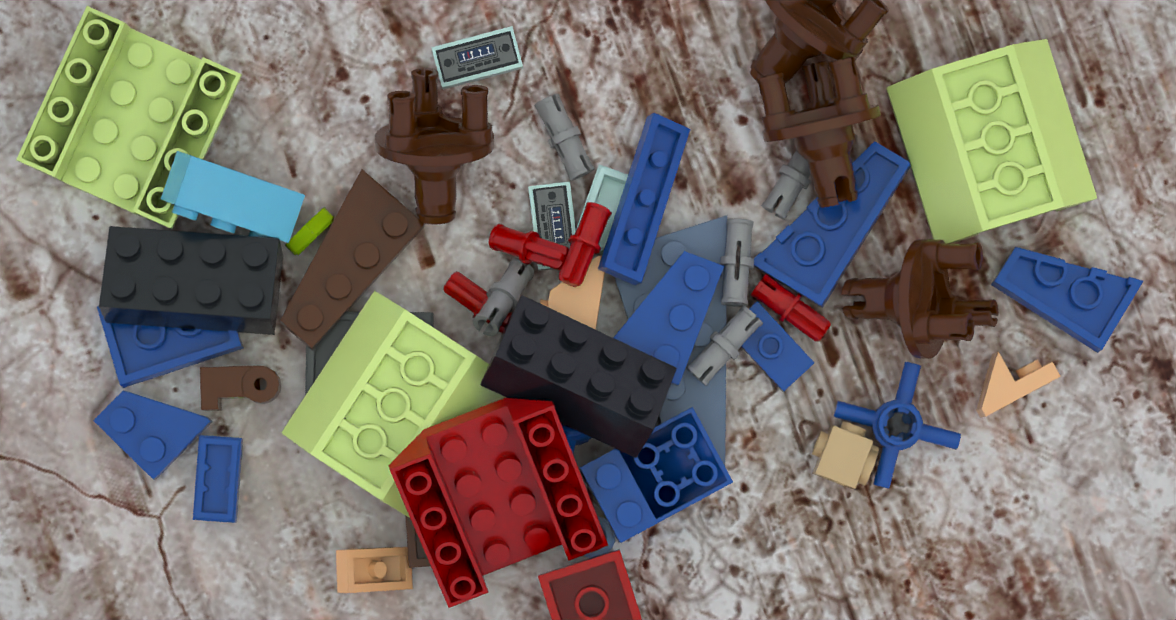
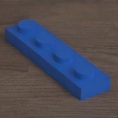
M656 113L647 116L598 270L633 285L642 283L689 136V128Z

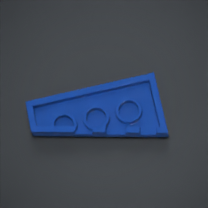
M875 141L852 163L855 174V189L858 190L857 200L851 202L848 200L841 201L839 205L823 208L819 206L816 199L813 200L790 226L788 225L762 253L760 252L754 258V267L765 274L767 273L770 277L822 308L911 167V162Z

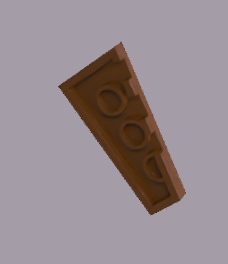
M361 169L281 317L280 323L309 349L313 350L419 234L425 224L420 222L418 217Z

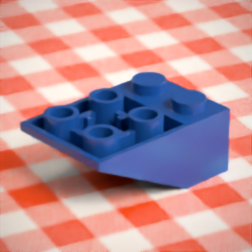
M693 407L656 426L637 458L613 449L579 468L619 543L628 540L733 483Z

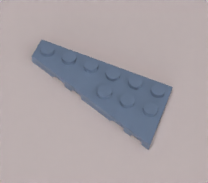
M727 215L657 237L642 283L633 285L614 277L627 319L632 316L684 251L720 264L721 257L725 256ZM724 268L687 366L712 341L709 337L713 332L719 333L726 326L727 306L721 304ZM726 363L709 381L707 386L685 368L679 386L672 383L670 385L659 414L661 424L693 407L725 466Z

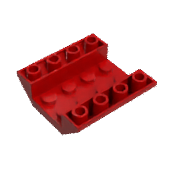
M503 398L424 429L388 465L448 608L489 593L484 575L562 545L568 561L608 546L552 401Z

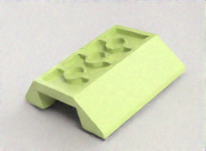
M86 6L16 160L140 217L173 229L179 215L172 213L174 204L161 200V196L176 152L179 151L203 160L205 159L242 74L204 57L199 59L131 29L123 21Z
M1047 39L1012 44L930 69L886 87L907 158L911 162L912 174L933 240H943L945 244H951L974 237L981 232L1098 199Z
M374 290L281 433L312 456L410 518L388 465L424 429L506 397L480 385L489 365L487 362Z

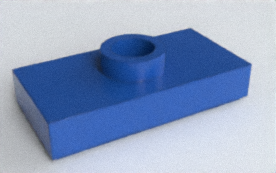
M757 301L749 309L763 324L761 327H758L741 347L780 390L784 392L814 364V361Z
M199 435L193 520L237 523L243 438Z

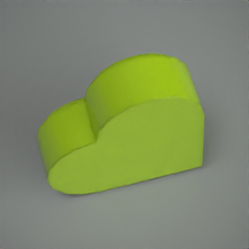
M323 207L285 246L294 255H300L333 223L335 217Z

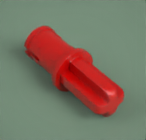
M593 202L586 203L575 235H570L568 239L571 246L559 273V280L572 287L580 286L583 283L594 254H599L601 250L599 242L612 215V212L605 206Z
M497 224L489 236V247L492 250L519 257L521 263L524 264L535 262L561 270L569 248L540 238L537 232L529 231L523 233L502 224Z
M457 271L451 275L443 288L446 294L474 313L472 318L480 312L488 300L487 291ZM512 312L508 313L500 326V333H503Z
M767 273L751 293L753 298L755 297L781 316L779 321L783 323L784 320H787L814 341H820L831 326L829 320L800 300L801 294L795 296L769 277Z

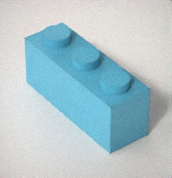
M177 151L161 200L174 204L172 210L174 214L196 221L198 214L201 213L213 217L210 223L213 227L235 233L236 227L239 226L250 230L248 236L279 238L281 241L289 243L305 195Z

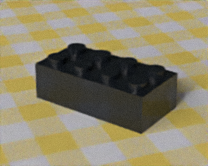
M109 226L99 308L106 323L227 332L231 330L241 333L275 335L283 264L280 239Z
M521 295L504 328L480 385L506 398L552 401L560 423L637 458L655 428L677 368Z

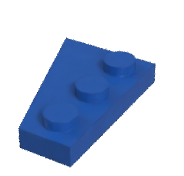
M97 306L118 381L123 388L244 349L240 334L237 331L228 330L227 332L106 323L99 306Z

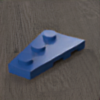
M1015 247L991 285L1099 353L1142 285L1143 280L1111 275L1102 269L1094 267L1089 269L1066 263L1064 259Z
M684 251L614 336V339L676 367L677 369L671 383L679 386L724 266Z

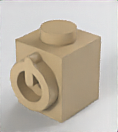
M845 421L842 422L840 428L830 426L828 433L820 431L814 445L812 455L817 456L818 459L812 474L850 489H855L857 483L865 486L875 465L879 447L872 445L873 441L864 437L867 430Z

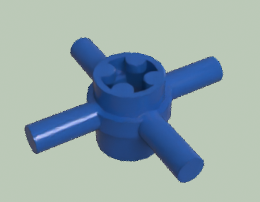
M910 362L904 363L895 400L882 404L876 411L837 401L833 417L871 427L874 438L883 446L873 485L889 489L899 451L910 448L918 440L955 450L959 446L961 433L924 424L920 412L912 404L921 365ZM894 413L902 414V422L909 425L907 433L901 432L897 436L889 435V430L886 428L887 421L894 416Z

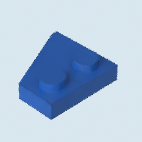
M124 390L93 420L153 480H156L213 422L209 417Z

